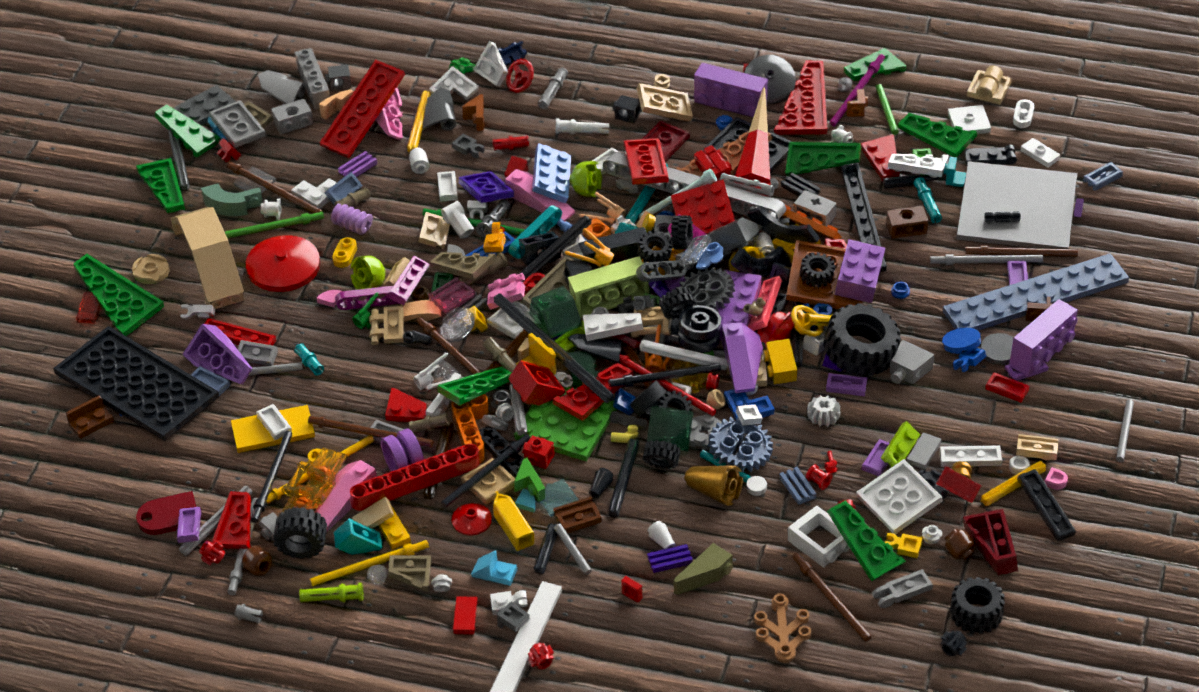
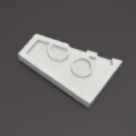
M892 154L888 168L895 171H908L912 174L942 177L944 165L948 162L949 155H942V158H933V155L926 154L925 157L917 158L914 154Z
M640 313L583 315L587 341L644 330Z

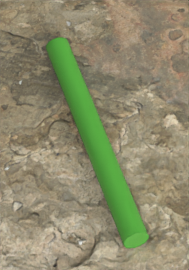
M878 84L875 88L891 133L897 135L899 131L881 84Z

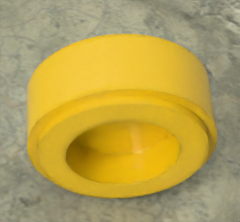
M647 214L642 223V227L645 228L647 233L653 229L656 218L651 214Z

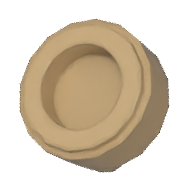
M714 389L708 393L707 405L716 410L725 406L726 400L720 390Z

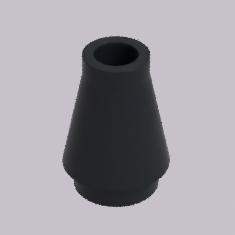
M606 468L597 470L589 494L594 498H600L601 494L613 482V473Z

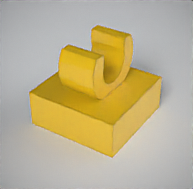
M475 306L469 308V316L464 319L468 324L466 328L470 332L476 328L481 332L488 329L484 314Z

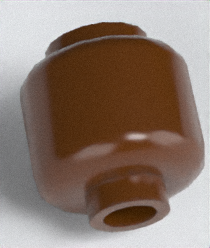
M954 529L945 537V548L955 559L964 558L966 560L974 554L975 541L965 530Z
M253 546L243 554L242 565L251 574L262 576L270 570L272 557L263 548Z

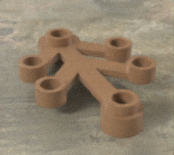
M777 594L772 598V609L777 612L778 626L767 619L765 612H756L754 615L755 623L764 627L757 629L756 639L774 649L778 661L789 663L796 655L795 649L803 641L811 637L810 627L801 626L809 621V612L805 609L798 610L796 618L787 626L785 611L788 609V598L784 594ZM799 628L798 635L788 642V637ZM769 631L779 637L780 643L769 636Z

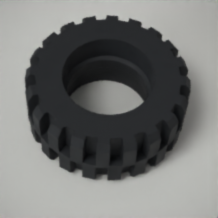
M858 303L855 306L850 304L846 305L845 308L838 309L831 316L824 336L823 346L831 362L836 363L839 369L842 370L843 368L850 374L856 373L857 376H863V374L873 376L874 373H882L890 367V362L896 355L901 341V333L896 322L891 320V316L888 313H883L882 309H875L872 305L868 304L867 306ZM851 336L866 338L873 344L859 342Z

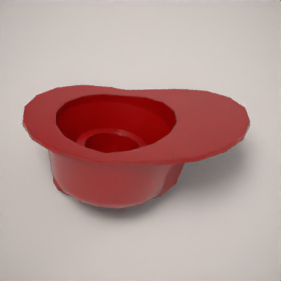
M785 312L772 314L767 327L757 331L761 342H765V347L766 342L790 339L792 337L794 323L790 317V312L787 314Z

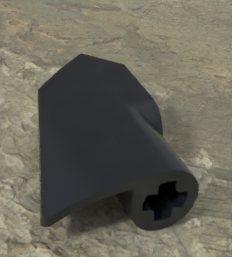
M579 333L568 337V340L578 350L583 351L586 357L591 359L601 357L611 362L619 363L622 340L595 339L587 341L586 335Z

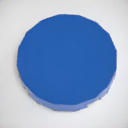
M958 328L945 334L942 343L946 351L961 354L964 350L970 352L976 349L981 344V335L974 328Z

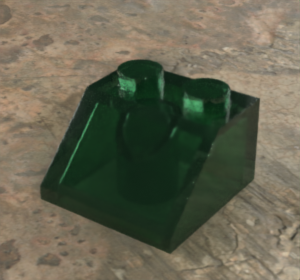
M564 286L531 298L529 314L550 338L582 326L575 300Z
M656 406L651 407L647 441L672 443L671 445H677L681 451H689L694 412Z

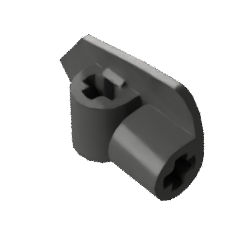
M439 87L427 98L423 130L439 122L444 130L455 128L456 119L450 90Z

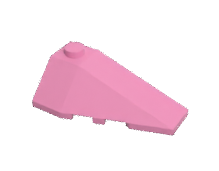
M396 88L376 118V121L388 136L401 140L402 123L400 118L402 117V112H400V107L402 106V101L398 88Z
M359 460L347 464L334 476L315 512L321 514V517L325 518L327 531L352 509L350 488L358 483L377 477L375 468Z

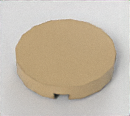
M149 254L145 258L140 257L132 266L134 278L142 284L158 283L164 280L170 271L166 258L157 254Z

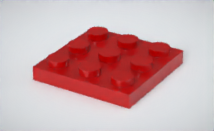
M723 179L671 195L675 215L690 216L693 224L706 234L735 221Z

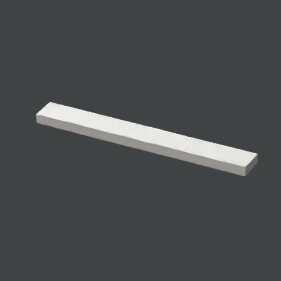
M542 581L527 612L530 614V620L519 629L490 692L516 691L529 663V650L538 643L562 592V586Z

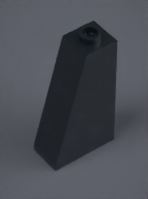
M644 227L597 238L614 254L609 265L639 256L637 254L639 239L641 236L643 237L644 233L647 234ZM592 239L578 243L583 256L597 260L594 258L596 252L587 247L585 242L598 249L601 248ZM589 262V264L593 266V269L601 268L596 264Z

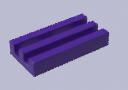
M687 544L647 553L653 573L690 565L693 562Z

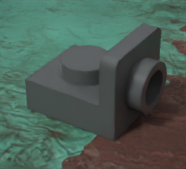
M513 602L502 607L497 613V626L503 628L506 625L515 632L530 620V614Z

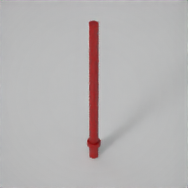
M620 354L619 362L621 365L632 369L640 375L652 373L630 360V357L627 355L623 356ZM664 379L655 380L670 392L676 391V394L682 392V397L687 396L686 401L691 400V404L710 416L715 415L716 409Z

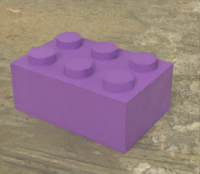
M849 239L835 295L872 303L885 248Z

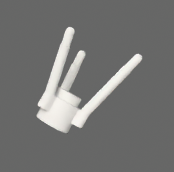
M444 353L426 369L413 377L416 386L420 390L426 388L429 391L439 384L448 382V380L431 384L434 381L431 373L440 367L439 363L448 356V353Z

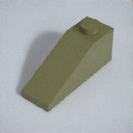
M711 544L673 580L674 594L678 595L719 581L732 571L733 555L718 545Z

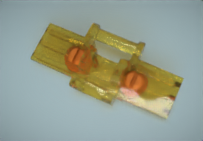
M322 448L313 463L300 461L296 472L288 484L281 489L285 495L290 496L281 512H284L286 509H292V507H304L305 509L313 510L314 508L317 509L319 505H323L336 484L335 475L347 458V454ZM304 472H306L310 478L307 485L299 484L295 488Z

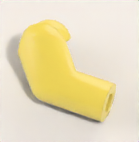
M629 425L628 431L625 433L612 432L611 442L628 443L631 438H637L639 435L638 426Z

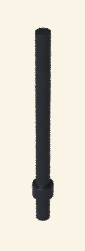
M721 364L636 376L631 374L623 375L622 378L609 379L608 385L609 387L621 385L628 387L633 386L635 383L721 371Z
M285 431L261 494L254 503V511L250 519L253 523L259 521L261 513L266 509V500L292 437L290 431Z
M526 434L517 442L514 441L508 445L507 450L441 501L444 508L448 507L509 457L518 454L525 442H528L531 437Z

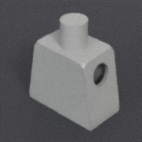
M902 340L896 355L890 362L891 380L896 384H900L902 380L914 384L933 369L934 354Z

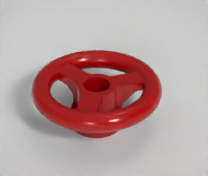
M519 59L509 66L506 75L507 87L515 93L525 91L532 83L534 77L532 64L528 60ZM519 65H526L529 72L520 70ZM514 70L516 73L515 80L511 83V74Z

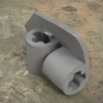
M269 70L258 74L261 88L284 104L292 103L296 97L302 98L306 89L304 82L291 80L282 73Z

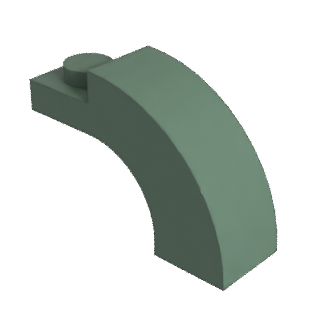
M218 183L201 188L204 204L207 207H213L217 214L224 216L247 215V209L261 206L263 203L259 187L240 193L226 192L221 189Z

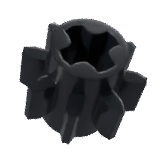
M952 630L950 633L946 631L941 637L943 640L940 643L941 649L948 656L955 657L957 654L961 656L967 649L965 647L967 645L966 637L960 631Z

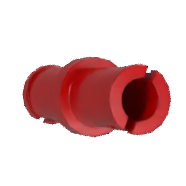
M528 135L492 139L493 150H514V148L529 147Z

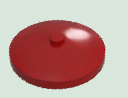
M291 235L275 236L258 243L251 249L246 258V271L250 281L257 287L272 292H287L301 288L315 278L320 268V257L317 248L310 241Z

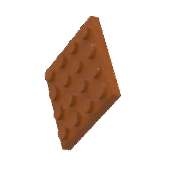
M796 240L786 300L813 305L818 303L829 304L835 309L845 308L846 305L850 304L853 306L857 303L862 304L863 301L835 295L846 249ZM814 252V255H816L817 252H820L822 256L824 253L826 258L830 256L831 261L835 262L834 276L830 284L827 283L825 287L822 284L818 288V285L811 287V283L807 285L806 280H801V262L807 254L810 256V253ZM812 268V270H814V271H816V272H822V271H823V270H821V269H819V268Z

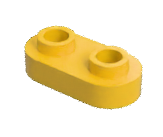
M345 237L339 241L332 255L333 264L336 267L345 268L351 264L357 251L355 239Z

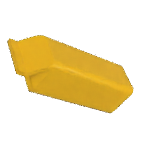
M496 491L493 514L516 551L534 545V532L512 498L499 494Z

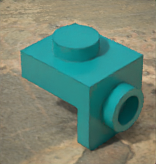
M950 157L948 164L945 163L943 174H947L946 185L964 187L966 172L956 171L957 157Z

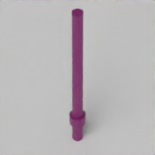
M879 54L876 60L871 62L868 66V71L830 120L829 124L832 127L836 126L847 111V101H854L856 99L857 89H863L873 74L878 72L881 63L885 59L883 54Z

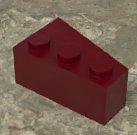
M1004 509L963 517L965 531L975 541V546L997 575L1017 572V556Z

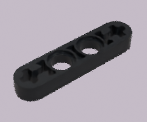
M484 427L479 431L484 447L494 458H497L508 449L510 444L493 427ZM496 446L504 447L502 450H495L494 448ZM519 453L511 456L516 459L515 461H504L501 464L515 479L518 474V466L520 469L523 457Z

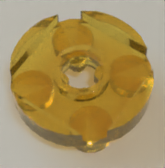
M679 360L672 366L671 370L704 365ZM709 373L671 378V382L690 386L691 393H698L701 388L706 386Z

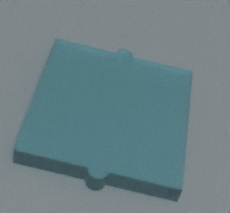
M561 479L552 484L548 483L545 486V499L541 500L540 503L552 517L554 516L553 508L578 501L579 499L565 480Z

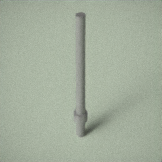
M945 254V256H930V264H945V266L958 263L1043 262V255L953 256V254Z
M253 498V500H252L250 519H251V516H252L253 511H254V509H253L254 503H255L256 499H258V498ZM250 520V538H251L252 531H253V527H254V523H253L251 520ZM239 549L234 570L231 571L229 577L228 594L230 595L236 594L238 584L241 583L243 576L242 557L247 549Z

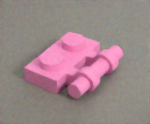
M523 273L509 275V278L503 280L497 279L494 283L488 285L490 292L488 293L487 305L490 310L499 307L494 303V296L498 293L505 296L511 303L524 297L525 285L522 281L525 280Z

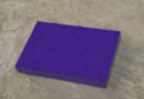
M491 171L459 177V184L480 203L514 197V191Z

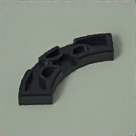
M763 206L752 209L747 213V216L754 223L762 225L763 231L779 240L795 244L796 240L816 243L820 239L810 224L803 226L781 224L780 220L769 214Z
M780 246L762 258H755L747 253L745 249L740 248L730 263L741 273L767 277L771 273L773 263L776 262L786 266L791 259L784 248Z

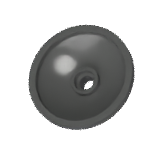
M759 56L753 59L744 71L745 74L768 79L767 104H776L784 101L790 96L791 91L794 90L796 83L795 72L792 66L779 56Z

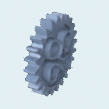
M730 417L729 422L723 419L722 424L717 422L716 427L712 428L708 447H711L710 453H714V459L720 458L719 464L725 462L726 466H738L742 472H744L745 468L752 472L753 467L759 470L760 465L765 466L766 461H769L773 451V442H771V436L767 435L768 430H761L762 425H742L739 418H737V421H734ZM747 434L745 441L742 442L744 435Z

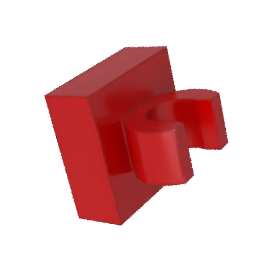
M224 138L219 142L222 148L217 154L226 163L231 159V156L236 160L242 156Z

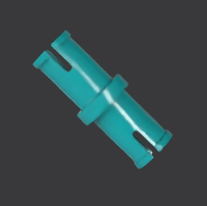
M298 344L294 352L302 359L303 365L309 367L316 376L322 374L324 366L317 360V356L310 352L304 344Z

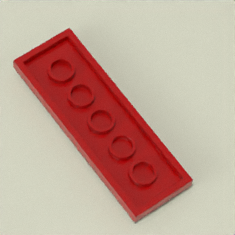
M375 59L319 142L321 147L350 159L406 75L404 71Z

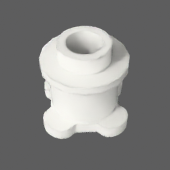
M839 125L836 130L831 132V142L853 143V134L844 131V126Z
M277 199V202L265 200L261 204V214H264L265 218L273 216L276 217V220H280L281 200Z

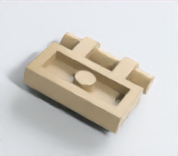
M403 306L384 307V314H379L378 309L371 310L369 337L371 338L372 345H378L381 337H384L385 343L404 342ZM384 323V328L379 329V324Z

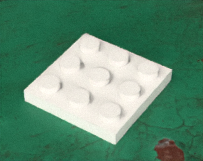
M905 459L856 492L857 497L893 534L898 533L943 501L942 496Z

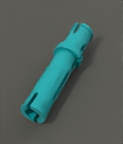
M921 177V180L920 178L915 179L913 184L918 191L917 195L922 200L931 222H940L942 215L931 195V189L927 187L924 178Z

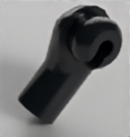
M406 331L403 334V340L407 344L423 343L430 345L432 341L431 336L418 331Z

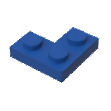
M734 389L724 391L725 400L736 421L738 418L736 414L737 406L756 405L762 417L774 415L775 409L768 395L749 400L745 392L735 393Z

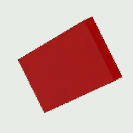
M659 138L624 141V150L632 185L669 182Z

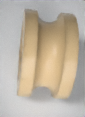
M665 74L655 76L654 86L664 89L669 88L670 77Z

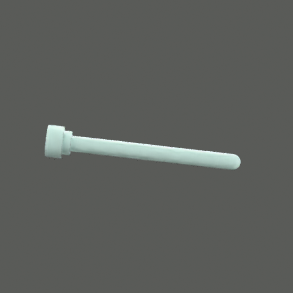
M708 169L703 172L700 179L674 194L697 188L704 184H711L716 182L717 178L714 172ZM671 196L646 211L653 215L672 204ZM645 211L639 214V218L642 217Z

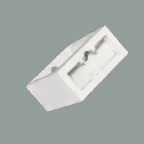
M815 506L788 527V541L823 568L827 564L834 562L840 554L850 549L828 513L818 506ZM819 525L837 537L826 548H822L806 536Z

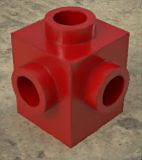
M532 435L530 440L525 442L522 453H524V459L528 458L533 466L547 469L555 456L554 442Z

